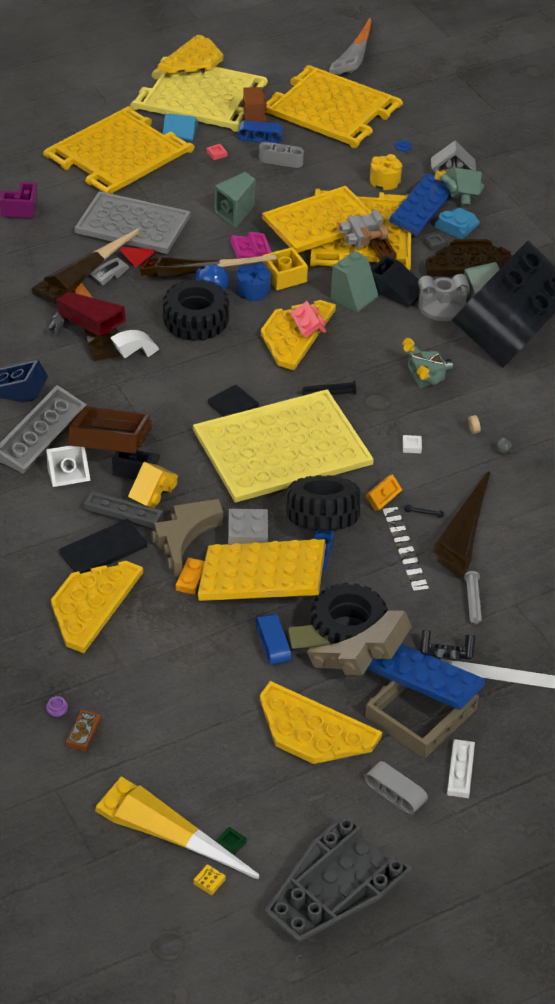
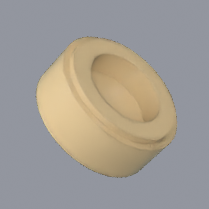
M476 415L469 416L468 425L471 433H480L481 428L478 417Z

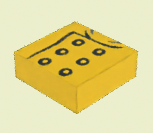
M207 864L195 877L194 885L212 896L224 883L226 875Z

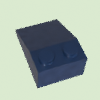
M34 360L0 368V397L16 401H32L36 399L48 378L40 361Z

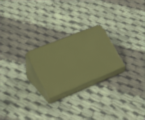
M313 625L288 628L289 643L293 649L330 645L328 636L321 637L319 629L315 630Z

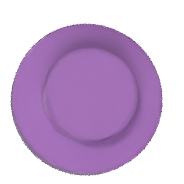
M55 696L49 700L46 709L51 716L59 717L67 712L68 704L62 697Z

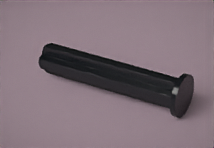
M355 380L351 383L304 386L302 388L303 396L327 389L331 395L354 393L356 395L357 393Z

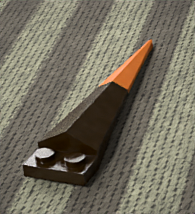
M82 283L75 289L76 294L93 298ZM84 328L89 353L94 361L121 355L111 340L112 336L120 333L117 328L100 337Z

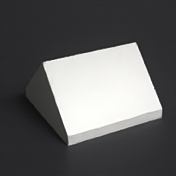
M65 446L46 450L47 467L53 487L90 481L85 447Z

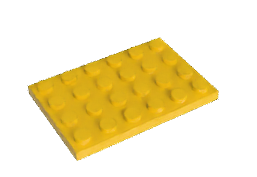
M343 186L262 213V219L290 248L293 247L297 253L344 238L348 233L341 234L339 232V224L347 222L348 216L371 214V210L351 190Z
M325 539L209 545L198 590L199 601L319 595L326 548Z

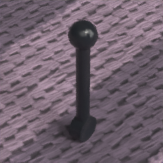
M405 505V512L415 511L437 515L439 518L444 516L442 510L437 512Z

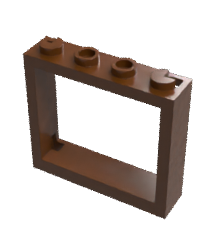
M85 406L69 427L68 445L136 453L139 447H142V443L145 442L146 436L148 437L149 431L152 430L150 414ZM92 426V427H101V428L118 429V430H126V431H135V433L133 434V433H124V432H115V431H107V430L90 429L89 427Z

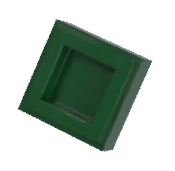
M228 827L215 842L235 856L247 843V838L231 827Z

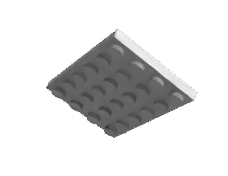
M99 191L74 229L77 234L113 242L139 228V233L127 241L125 245L143 249H154L156 252L168 254L190 218V211Z

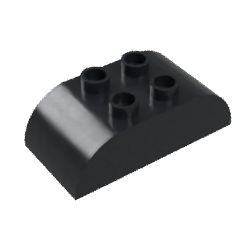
M528 240L473 296L452 321L503 368L554 315L555 265Z

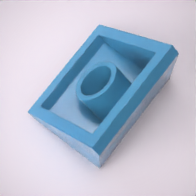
M165 113L163 134L173 132L182 140L193 141L198 127L197 118Z

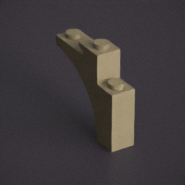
M219 499L173 506V514L170 515V521L154 523L155 531H152L153 543H157L158 550H164L165 556L168 555V568L173 570L174 577L180 576L182 572V557L188 545L200 534L212 528L223 526V510Z
M387 611L380 620L362 633L339 643L310 647L307 653L314 668L343 669L345 675H363L373 659H391L412 628V625L405 611Z

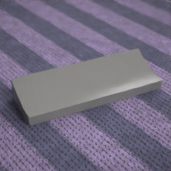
M56 385L0 442V463L24 474L72 424L87 404Z

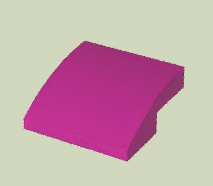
M249 232L247 237L231 236L230 242L237 259L259 257L272 253L264 233Z

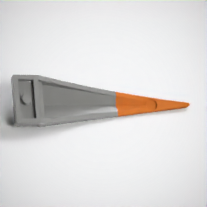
M371 18L368 19L352 45L331 64L330 73L335 75H341L344 72L352 73L362 64L372 23Z

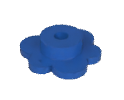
M400 140L394 143L396 150L407 152L408 149H412L409 141Z

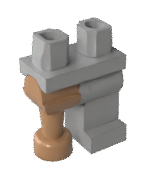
M378 209L372 210L371 214L348 216L347 222L339 224V232L341 234L348 233L345 235L347 246L355 245L356 249L368 246L370 241L375 238L380 240L388 239V230L386 226H382L383 218Z

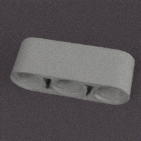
M270 142L260 143V162L293 168L303 166V148Z
M378 762L364 777L369 787L408 814H414L428 799L424 789L385 762Z

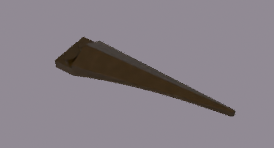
M490 471L484 475L436 540L429 554L431 558L460 579L465 575L471 563L477 522Z

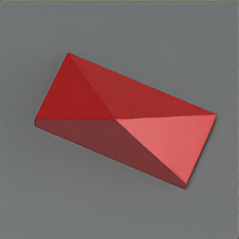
M121 247L120 249L135 268L146 262L147 259H150L156 253L154 249Z

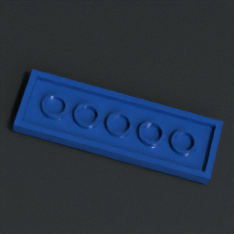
M427 173L391 215L389 222L418 236L451 196V192L443 181L436 180L435 175Z
M403 644L399 646L391 659H373L366 669L458 710H461L485 685L484 678L430 655L424 656L420 651Z

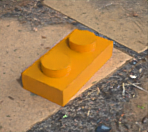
M392 474L387 476L365 496L374 511H378L399 494L402 488Z
M188 557L176 583V591L195 595L201 581L205 561Z

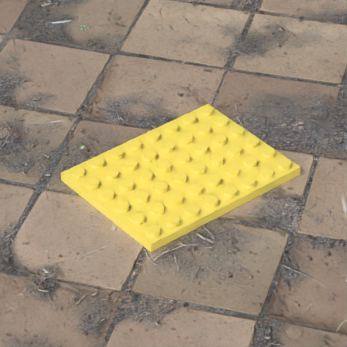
M328 389L193 425L194 433L235 503L287 489L294 480L297 481V479L306 478V476H333L373 465V457Z

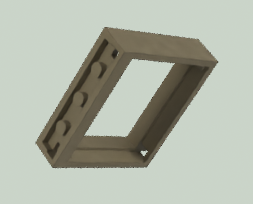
M394 681L387 686H383L374 698L369 699L365 706V718L426 759L477 710L479 696L475 695L461 710L453 709L423 739L382 711L407 688Z

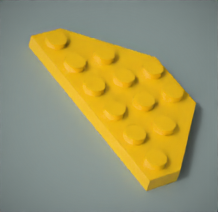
M196 35L160 62L158 70L168 73H177V71L183 69L185 72H193L202 68L205 71L212 70L223 61L224 54L209 38H205L203 35Z
M322 300L314 301V304H311V306L315 305L320 313L318 316H321L327 324L336 310V305ZM302 304L291 306V309L284 311L282 308L274 310L261 328V337L277 365L290 370L296 369L322 331L319 328L306 338L303 336L290 312Z
M128 561L118 562L116 566L107 568V565L91 568L90 572L80 574L78 571L69 575L51 599V606L66 647L81 653L86 652L141 577L143 567Z
M272 681L268 683L260 694V703L275 746L312 764L370 753L382 738L381 731Z

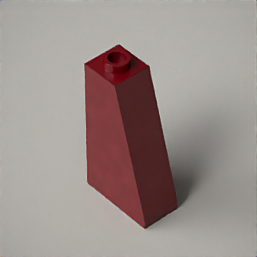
M68 292L56 299L59 315L99 337L126 322L125 308L122 305Z

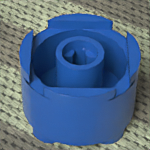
M259 262L256 264L240 265L237 271V294L241 298L243 296L246 297L248 301L265 299L266 295L270 294L271 273L265 267V264Z

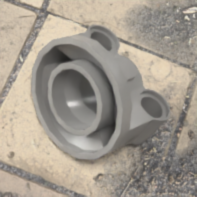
M457 274L452 279L442 277L433 280L430 276L421 277L418 281L420 288L418 308L423 315L430 319L451 321L466 305L467 295L470 292L467 277L463 274Z

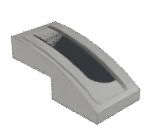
M115 258L95 269L91 276L103 286L113 276L118 279L129 269V266L119 258Z

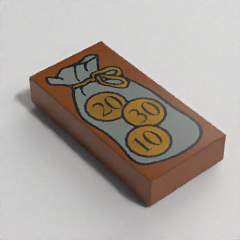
M81 710L66 740V747L86 752L101 722V715Z

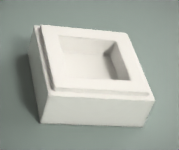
M403 435V453L422 452L421 436Z

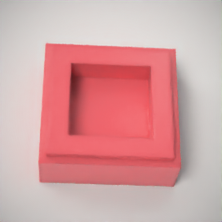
M221 144L206 148V153L213 160L224 158L228 155V152Z

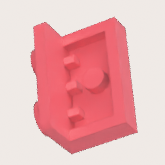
M308 301L290 312L305 338L319 328L323 333L327 332L324 327L325 321L321 316H318L320 314L315 305L311 306Z

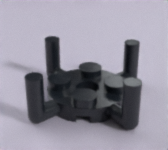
M422 630L420 652L424 656L472 660L474 657L476 635H465L464 647L456 646L454 650V646L441 645L440 649H438L439 644H430L431 631Z

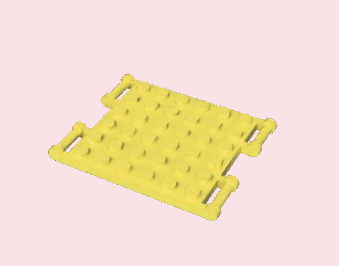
M157 67L151 74L154 79H158L153 88L142 87L139 95L132 101L130 107L134 111L142 109L162 115L166 113L193 116L197 118L198 122L231 128L232 131L237 132L240 123L245 118L244 108L241 107L243 103V87H253L255 83H258L257 87L263 88L267 85L268 80L263 76L219 67L206 71L202 68L193 72H185L183 69L177 71V73L160 71ZM238 114L239 116L236 121H232L234 116Z

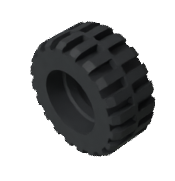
M196 279L184 280L180 284H174L163 297L164 325L171 333L173 332L175 336H180L184 340L191 339L192 341H197L201 339L203 341L207 338H214L216 334L219 335L227 327L229 322V298L227 293L219 285L202 279L200 281Z
M331 475L306 476V478L294 480L287 488V518L295 526L313 531H336L337 529H345L347 526L350 527L360 517V488L349 479H343L338 476L332 477Z
M343 583L339 586L335 584L331 586V589L326 588L315 598L311 607L310 625H313L315 630L319 629L321 637L324 638L327 635L331 645L350 639L367 630L389 610L384 599L380 598L376 591L372 592L371 588L367 586L361 587L357 583H354V585ZM354 617L364 623L356 626H347L336 622L335 619Z

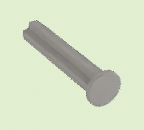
M469 571L464 575V580L467 582L470 622L477 625L482 621L478 582L480 574L476 571Z

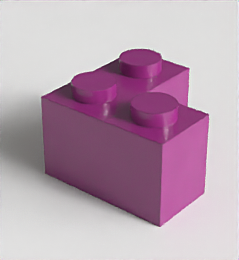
M20 182L19 191H2L0 198L1 217L34 218L38 200L37 183Z

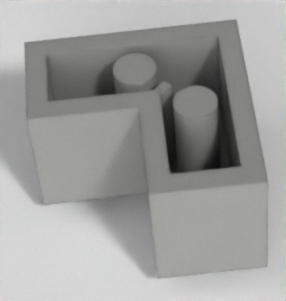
M456 140L431 158V167L435 173L437 170L439 172L445 170L447 174L454 168L476 171L475 159Z

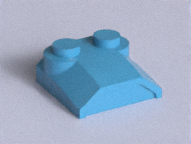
M459 207L440 213L439 220L435 222V228L459 239H464L479 225L480 221L473 213Z

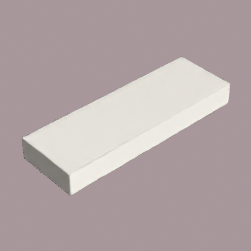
M453 739L447 795L469 798L475 742Z

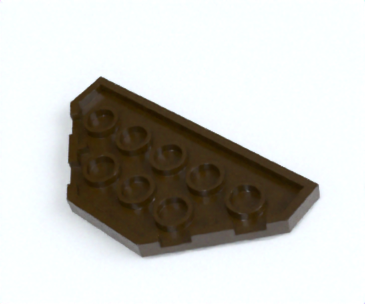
M454 239L448 247H443L436 252L434 257H429L425 260L426 275H464L467 268L494 262L497 263L500 269L512 255L507 249L492 245V241L488 239Z

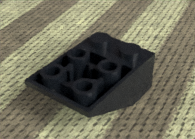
M385 255L371 268L379 294L408 307L419 298V279L400 261Z

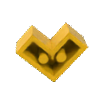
M144 462L128 497L145 506L155 508L161 500L162 491L171 492L176 487L179 475L161 466Z

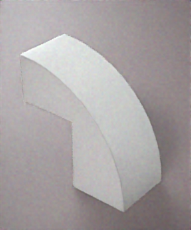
M127 330L111 337L116 349L124 358L139 348L142 349L147 357L159 350L153 340L146 333L139 330Z

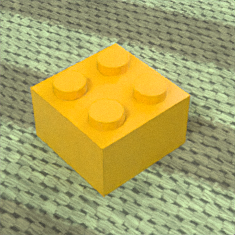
M293 247L263 255H277V259L262 262L270 271L271 284L276 290L307 282L308 265Z

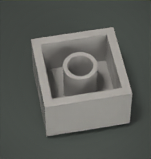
M229 509L228 545L234 543L268 542V509Z

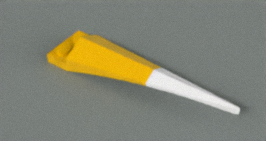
M122 776L95 808L97 813L113 823L172 842L225 864L250 877L259 879V874L141 785L136 786Z

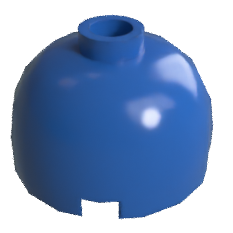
M205 265L204 269H197L195 279L199 281L202 279L206 282L211 281L225 291L229 284V272L227 271L226 273L221 266Z

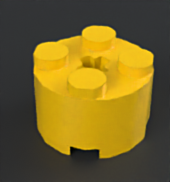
M393 154L373 157L370 168V183L374 187L376 185L383 187V190L397 188L398 184L401 183L402 163Z

